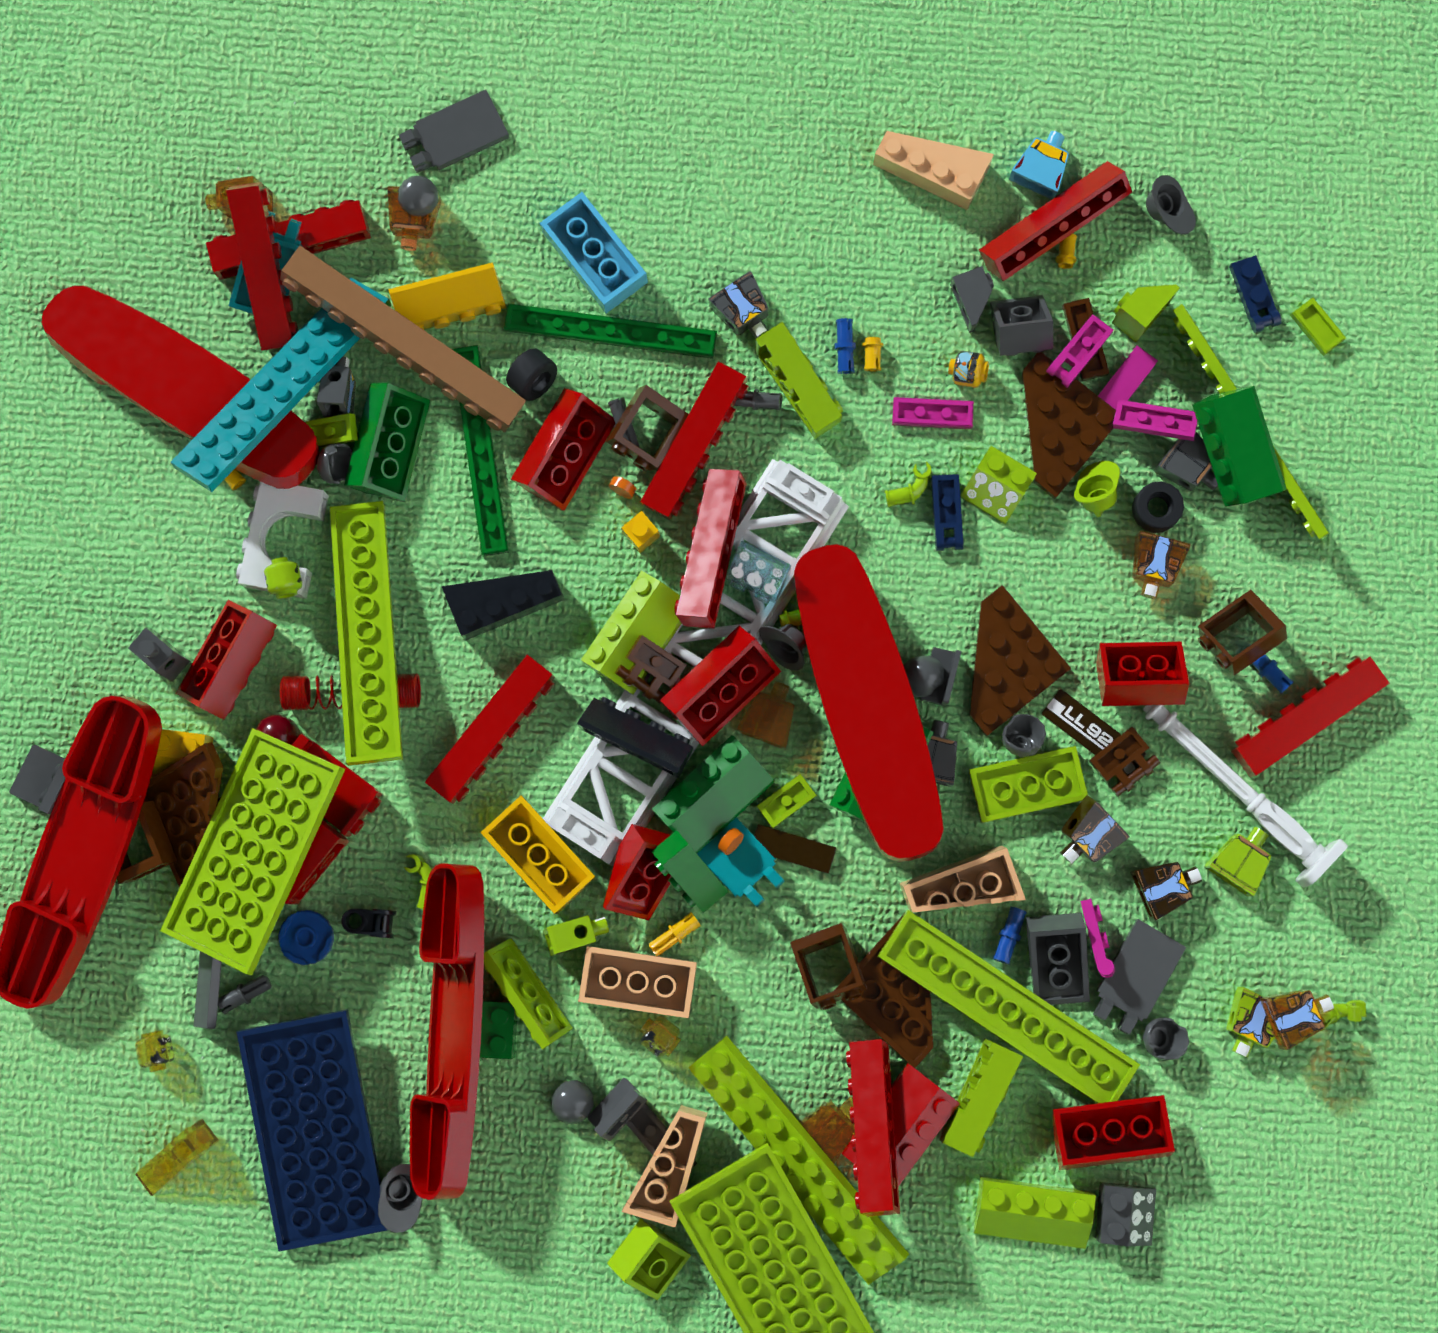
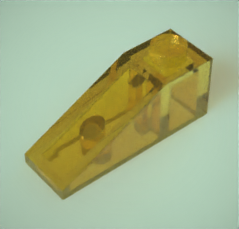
M201 1119L182 1131L135 1175L149 1194L153 1196L204 1155L219 1140L205 1121Z

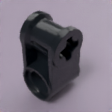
M349 909L343 914L341 924L349 933L364 934L371 937L394 938V934L391 932L393 916L396 915L397 911ZM354 913H358L362 918V924L357 929L352 928L349 924V918Z

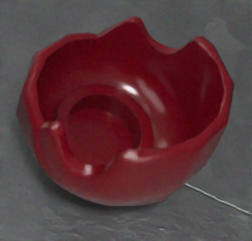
M270 715L262 719L256 729L290 745L300 735V730L295 722L281 715Z

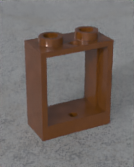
M644 385L637 389L606 442L612 445L611 449L621 456L626 455L634 460L633 464L643 471H652L661 464L685 422L688 413L649 386ZM642 404L672 424L653 457L623 437Z
M1249 590L1198 626L1200 636L1198 641L1207 652L1211 650L1219 666L1224 670L1228 669L1234 676L1287 639L1286 625L1252 590ZM1249 614L1267 634L1232 657L1214 637Z
M155 801L143 802L139 815V820L153 856L132 866L126 853L117 877L118 884L134 882L177 861Z
M842 923L790 942L810 1003L816 1009H830L836 1006V1001L844 998L847 1001L857 999L862 996L863 991L868 990L848 931ZM842 942L856 983L819 996L805 955Z

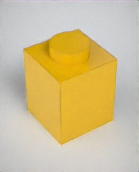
M640 511L621 527L625 537L639 553L643 552L660 537L659 530L643 511Z

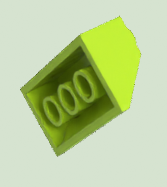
M641 571L581 661L596 673L634 695L637 688L623 683V679L616 675L615 672L620 665L628 670L633 666L634 663L625 657L639 635H643L662 649L666 648L682 624L674 611L675 602L679 600L680 595L661 581ZM642 669L639 677L644 680L648 673Z
M980 1176L974 1234L1086 1249L1093 1226L1096 1195L1090 1191Z

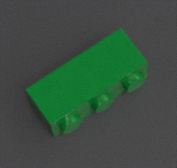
M677 830L651 851L658 859L654 863L664 876L667 874L672 876L668 881L678 892L682 889L685 891L681 896L691 908L697 905L704 913L728 893V890Z

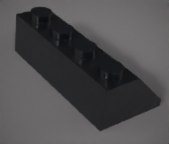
M602 697L601 700L593 698L577 723L582 731L677 778L680 777L693 751V746L689 745L690 739L678 733L673 737L664 732L666 729L664 726L654 721L647 724L640 720L641 715L632 710L626 709L624 713L615 708L617 705L615 702L605 697Z

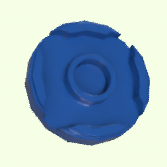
M305 910L298 911L287 917L281 925L278 939L281 951L285 957L293 963L309 965L316 964L328 955L333 946L334 932L329 920L321 913Z

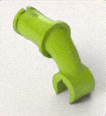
M926 462L927 471L923 475L917 471L915 464L913 468L915 481L912 486L910 483L908 487L885 490L888 507L910 502L912 505L915 504L914 502L925 491L928 481L932 477V469L928 462Z
M410 854L406 857L413 858L417 866L414 868L404 867V869L409 873H418L423 879L420 880L422 887L417 908L423 909L427 880L432 868L421 855Z
M1352 1000L1346 1004H1333L1334 1009L1323 1012V1008L1320 1006L1318 1013L1324 1028L1316 1031H1323L1329 1024H1334L1340 1018L1346 1016L1350 1021H1362V1017H1366V1003L1361 1000Z

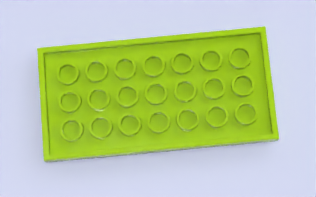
M252 728L160 931L247 975H253L345 769Z
M768 1143L670 1200L673 1209L743 1333H874Z

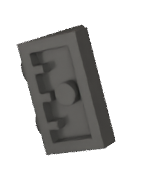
M32 745L9 791L10 794L38 806V810L51 814L66 779L62 771L65 758L38 745Z

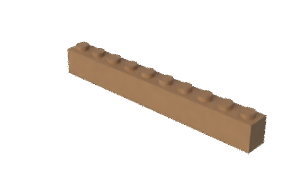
M302 246L298 247L281 270L280 280L283 281L282 283L287 289L292 292L298 291L305 296L309 304L316 308L321 307L329 312L328 315L338 323L343 322L351 327V331L356 336L362 339L367 338L373 342L374 347L383 354L389 353L396 358L400 366L407 370L411 368L417 372L422 381L429 385L434 384L442 389L441 392L444 396L451 400L456 399L464 404V408L469 413L475 416L480 415L486 419V423L494 430L506 432L525 404L526 400Z

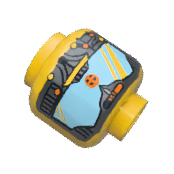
M960 351L955 359L951 358L948 374L953 375V382L956 385L977 388L981 382L985 383L987 380L989 362L985 361V357L980 353Z

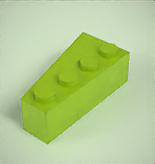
M783 321L756 338V355L814 439L839 424L842 420L841 413L843 412L841 405L835 398L831 399L825 382L821 377H817L811 362L803 355Z
M984 1039L957 1099L960 1104L948 1119L939 1139L942 1143L971 1157H974L976 1152L980 1153L986 1139L983 1136L987 1128L991 1127L997 1116L996 1110L1007 1094L1008 1086L1023 1058L1022 1055L988 1039Z

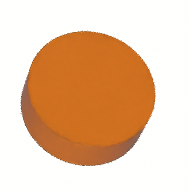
M619 476L613 477L609 484V488L613 492L627 499H632L637 490L634 484Z
M737 828L730 829L720 840L718 849L725 855L731 854L742 842L744 834Z

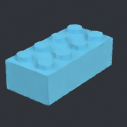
M583 192L540 222L544 236L606 314L648 283L647 274Z

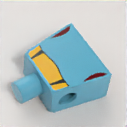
M1051 131L1046 141L1035 137L1013 167L1009 180L1051 200L1055 198L1069 156L1068 151L1060 148L1065 137L1056 131Z

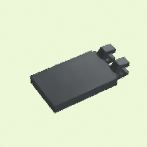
M486 89L416 121V124L413 125L414 129H409L399 134L405 151L422 144L425 152L421 151L410 157L416 173L432 166H437L438 170H441L509 138V134Z
M1136 919L1113 960L1115 967L1114 975L1110 978H1103L1096 990L1099 992L1098 996L1101 997V1000L1093 1015L1101 1020H1106L1113 1005L1125 1011V1014L1117 1029L1130 1035L1137 1020L1143 1021V1019L1148 1018L1186 947L1141 920Z

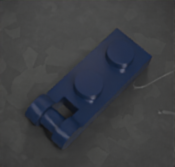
M1257 256L1231 263L1229 268L1254 333L1263 331L1264 327L1269 325L1272 327L1281 325L1280 313L1275 307ZM1265 310L1266 316L1260 317L1258 312Z
M959 474L932 476L936 551H944L945 548L954 547L955 550H963ZM953 529L954 537H944V530Z

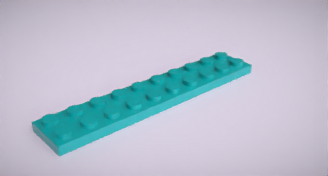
M350 278L351 281L389 307L392 306L387 297ZM321 308L171 461L173 467L210 492H213L360 338L351 331V327L343 322L338 323L328 315L329 312Z

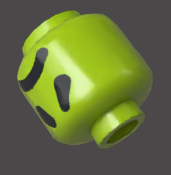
M287 557L271 560L272 564L264 569L268 592L276 595L277 599L296 596L297 591L302 588L299 565L296 562L288 561Z

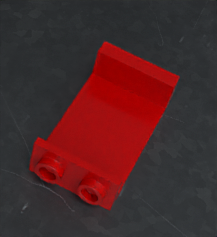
M300 734L292 746L345 769L324 818L338 828L344 836L356 835L364 826L365 822L362 820L368 812L372 814L381 803L379 798L382 793L309 737Z

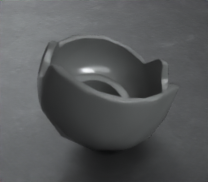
M411 176L404 180L399 187L398 202L407 214L423 217L431 213L437 206L439 193L436 186L428 178Z
M328 444L318 454L317 471L320 478L329 484H340V481L346 479L353 452L347 444Z
M932 655L913 657L904 665L914 697L932 695L934 689L941 686L944 682V669L940 661Z
M1017 714L1004 727L1002 733L1003 745L1011 754L1019 757L1034 755L1044 743L1046 737L1045 725L1032 715Z
M1157 1018L1146 1025L1143 1041L1147 1052L1159 1060L1179 1059L1186 1053L1189 1045L1188 1032L1185 1027L1175 1023L1174 1019Z
M578 1080L562 1083L555 1090L551 1099L552 1112L559 1121L566 1124L582 1122L589 1116L594 1106L593 1093L586 1084Z

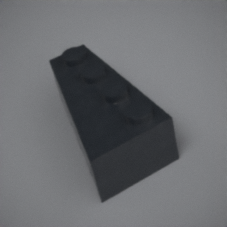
M552 570L441 586L459 632L465 640L565 600Z

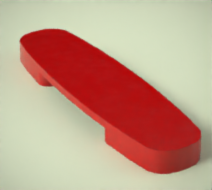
M71 286L63 289L49 302L42 313L41 323L50 344L68 361L96 383L108 385L153 417L191 440L250 381L241 372L175 330L87 286ZM290 411L235 469L277 489H289L298 486L310 475L317 464L319 447L314 431L293 411Z
M838 544L813 549L805 553L798 560L794 570L798 609L815 681L838 754L851 785V791L876 846L885 857L897 862L911 861L924 857L933 852L939 845L944 827L939 794L923 726L897 645L871 582L856 553L848 547Z
M126 696L101 698L88 713L63 762L62 771L66 779L41 837L21 899L9 906L0 935V996L18 1007L29 1009L49 1005L61 997L79 965L108 902L141 812L162 733L160 716L153 707L145 702Z
M440 863L431 870L427 880L419 945L422 961L434 963L429 1021L426 1094L414 1095L410 1104V1179L416 1195L427 1200L459 1198L464 1193L467 1185L477 1100L483 1005L484 883L482 875L478 868L473 865Z

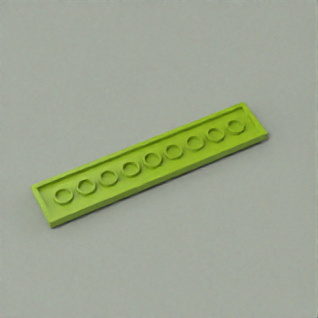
M1183 304L1175 308L1173 311L1176 317L1172 320L1183 335L1188 333L1191 339L1187 343L1197 357L1202 355L1205 362L1201 365L1211 380L1215 377L1220 383L1216 386L1218 392L1223 393L1236 390V386ZM1274 447L1287 488L1286 490L1293 497L1288 500L1297 515L1303 513L1307 519L1303 525L1312 538L1316 535L1319 539L1324 538L1330 533Z
M383 501L330 507L346 764L352 766L403 760L385 504Z
M910 910L905 912L877 956L1097 1104L1118 1101L1140 1066L1139 1063Z
M725 1036L688 1067L755 1149L766 1143L769 1144L803 1207L868 1285L908 1257L909 1253L878 1216L867 1217L860 1213L855 1204L856 1189L728 1036Z

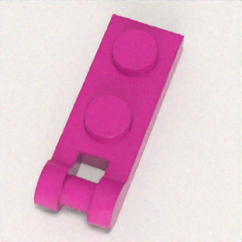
M1092 314L1046 372L1052 377L1054 375L1062 380L1061 384L1068 388L1114 330ZM1064 362L1073 367L1069 372L1062 367Z
M1092 899L1080 901L1097 969L1102 977L1110 978L1115 973V967L1113 962L1106 957L1105 949L1110 948L1106 931L1100 933L1098 922L1103 921L1099 905L1093 906Z

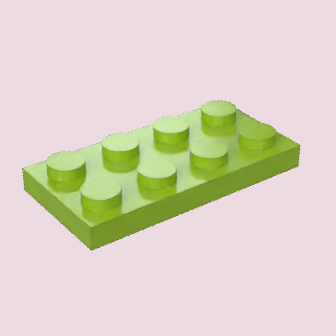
M1076 746L968 770L981 823L1079 802L1088 795Z
M512 938L484 953L485 970L493 976L499 985L500 992L508 998L515 1009L517 1017L525 1023L532 1039L539 1044L541 1049H544L573 1029Z

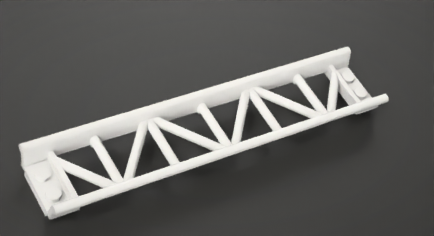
M772 459L741 507L733 543L739 562L743 564L742 570L756 613L723 592L720 604L751 623L678 632L682 627L681 624L664 650L671 655L672 653L695 667L703 659L678 643L727 637L738 626H741L762 645L764 641L759 634L760 627H773L796 591L794 570L798 560L805 553L825 546L849 508L843 502L842 497L791 464H787L782 460L777 462ZM766 493L799 512L751 519ZM806 522L818 524L797 559L749 531ZM744 540L790 568L767 606H765L759 586H752L747 581V576L750 573H754L750 558L747 561L740 558L742 552H747L748 554ZM648 673L647 676L645 677V679H644L645 681H647L648 678L650 677V674H649V673ZM680 677L677 679L674 686L681 681ZM639 689L636 690L634 695L624 690L616 703V709L625 713L626 709H629L631 706L654 722L664 726L670 732L678 733L690 739L689 745L693 746L690 757L692 756L699 743L683 726L637 698L640 692ZM594 737L543 819L560 834L609 865L614 866L618 847L631 824L647 827L655 814L652 808L667 795L677 777L662 770L651 787L604 758L629 753L614 746H606V742ZM599 767L646 796L623 833L617 828ZM588 772L603 820L571 800Z

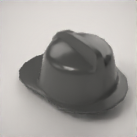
M1161 175L1156 178L1152 185V190L1146 198L1148 213L1154 220L1166 224L1172 231L1181 235L1189 234L1194 230L1196 217L1185 197L1182 187L1175 178L1169 175Z
M786 624L779 629L771 626L760 627V637L767 646L770 655L778 664L795 671L803 668L807 645L804 635L796 626Z
M400 1164L393 1167L380 1184L378 1216L382 1225L394 1233L405 1232L416 1223L420 1213L422 1198L416 1195L412 1187L410 1164Z

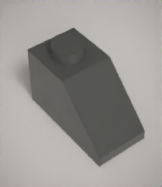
M983 266L952 277L950 284L969 333L975 330L989 300L992 288H994L991 275L989 273L985 274Z

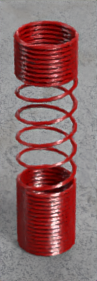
M417 673L397 674L399 708H418L421 699L419 675ZM318 675L316 676L317 692L313 707H310L311 688L307 676H283L281 679L280 703L284 711L313 710L318 700L324 710L328 709L332 699L337 709H341L342 704L340 707L337 706L332 675L330 676L331 691L327 707H324L319 692L320 678Z

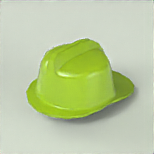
M1111 461L1095 462L1087 466L1078 478L1074 499L1080 502L1087 511L1094 512L1096 517H1101L1103 511L1114 506L1117 501V486L1120 478V468L1118 465Z

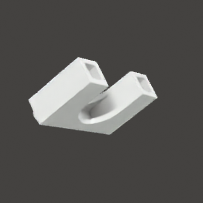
M260 482V485L255 487L253 500L256 502L254 512L251 511L248 517L249 535L248 538H244L242 544L243 562L239 563L236 571V578L239 579L238 583L240 585L268 592L264 569L272 564L265 545L270 527L276 521L289 516L324 521L329 495L324 490L303 486L277 489L263 482ZM299 567L302 588L297 591V595L294 597L307 599L312 572L307 568Z

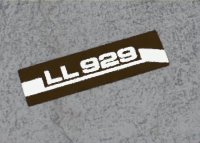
M1062 689L1057 692L1042 712L1044 717L1094 755L1121 735ZM1132 761L1122 770L1128 775L1136 769L1137 764Z

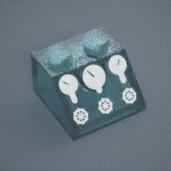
M741 541L727 573V580L731 581L730 585L739 591L744 592L747 589L755 593L754 597L763 603L768 604L771 601L776 604L790 577L791 565Z

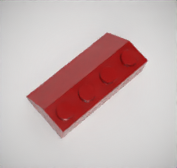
M564 388L511 480L529 493L565 511L615 425L614 418L584 394Z
M228 600L175 694L225 720L227 715L233 710L235 700L240 691L247 685L250 673L259 663L265 646L272 640L277 625L253 611Z
M738 626L678 682L660 702L703 747L782 671L759 642L741 626Z
M907 1063L891 1085L898 1187L960 1104L909 1063ZM850 1140L841 1154L854 1164L857 1163L856 1152L853 1151Z
M1164 1095L1053 1109L1054 1142L1059 1170L1168 1157L1175 1152Z

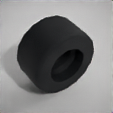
M537 348L529 349L518 356L508 370L506 381L508 386L523 399L533 401L545 394L552 386L557 375V366Z
M1162 481L1152 482L1143 487L1134 498L1132 505L1133 518L1136 523L1145 531L1152 533L1165 532L1172 528L1182 517L1184 510V501L1179 490L1173 485ZM1159 497L1167 503L1168 511L1166 515L1155 517L1150 514L1148 503L1151 499Z

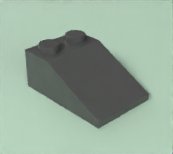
M1082 913L1026 917L1033 993L1050 1005L1090 1002L1086 927Z

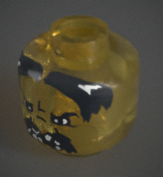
M658 1016L654 1021L649 1018L640 1029V1032L643 1033L640 1040L641 1045L658 1058L664 1055L669 1057L682 1040L679 1038L680 1029L664 1016Z
M163 1030L141 1034V1039L135 1043L139 1066L143 1068L149 1067L150 1072L167 1069L166 1063L174 1060L172 1038L168 1034H163Z

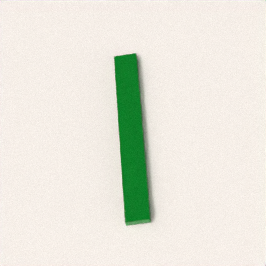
M509 303L504 324V331L710 359L714 358L717 331Z
M478 345L452 349L482 370ZM459 402L481 554L484 557L509 553L491 427L486 423V419L480 415H472L464 408V404Z

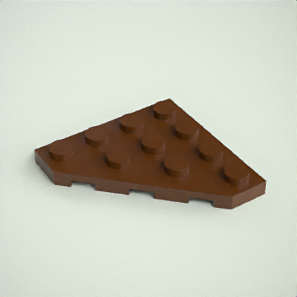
M1040 352L1033 357L1022 371V380L1025 392V407L1033 471L1037 473L1034 483L1052 498L1056 499L1114 429L1113 421L1116 410L1076 378L1066 388L1061 384V379L1055 375L1052 377L1046 372L1053 363V360Z
M1003 585L981 601L969 716L986 737L1071 669Z
M212 742L203 744L152 777L144 802L155 801L177 861L169 866L179 887L183 882L217 805L223 765Z
M903 914L859 962L868 990L863 991L862 996L857 999L847 1001L844 998L842 1001L911 1066L916 1068L933 1049L930 992L877 957L904 916ZM852 971L835 990L856 983Z

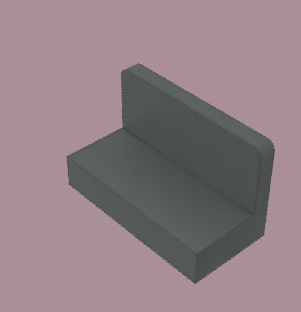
M933 647L931 655L940 661L944 669V682L941 686L934 689L932 695L920 697V700L946 707L950 700L961 651L956 650L952 652Z
M623 1078L587 1118L595 1126L594 1130L600 1137L611 1141L648 1100L628 1079Z

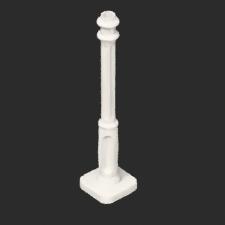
M1164 705L1145 706L1143 710L1146 712L1145 718L1147 720L1152 718L1159 725V731L1165 730L1247 806V811L1254 815L1262 827L1292 854L1303 860L1301 863L1306 868L1296 878V882L1302 888L1316 882L1347 849L1348 845L1342 839L1335 840L1326 847L1321 844L1317 845L1295 819L1278 805L1268 800L1265 794H1258L1176 718L1177 712H1169Z

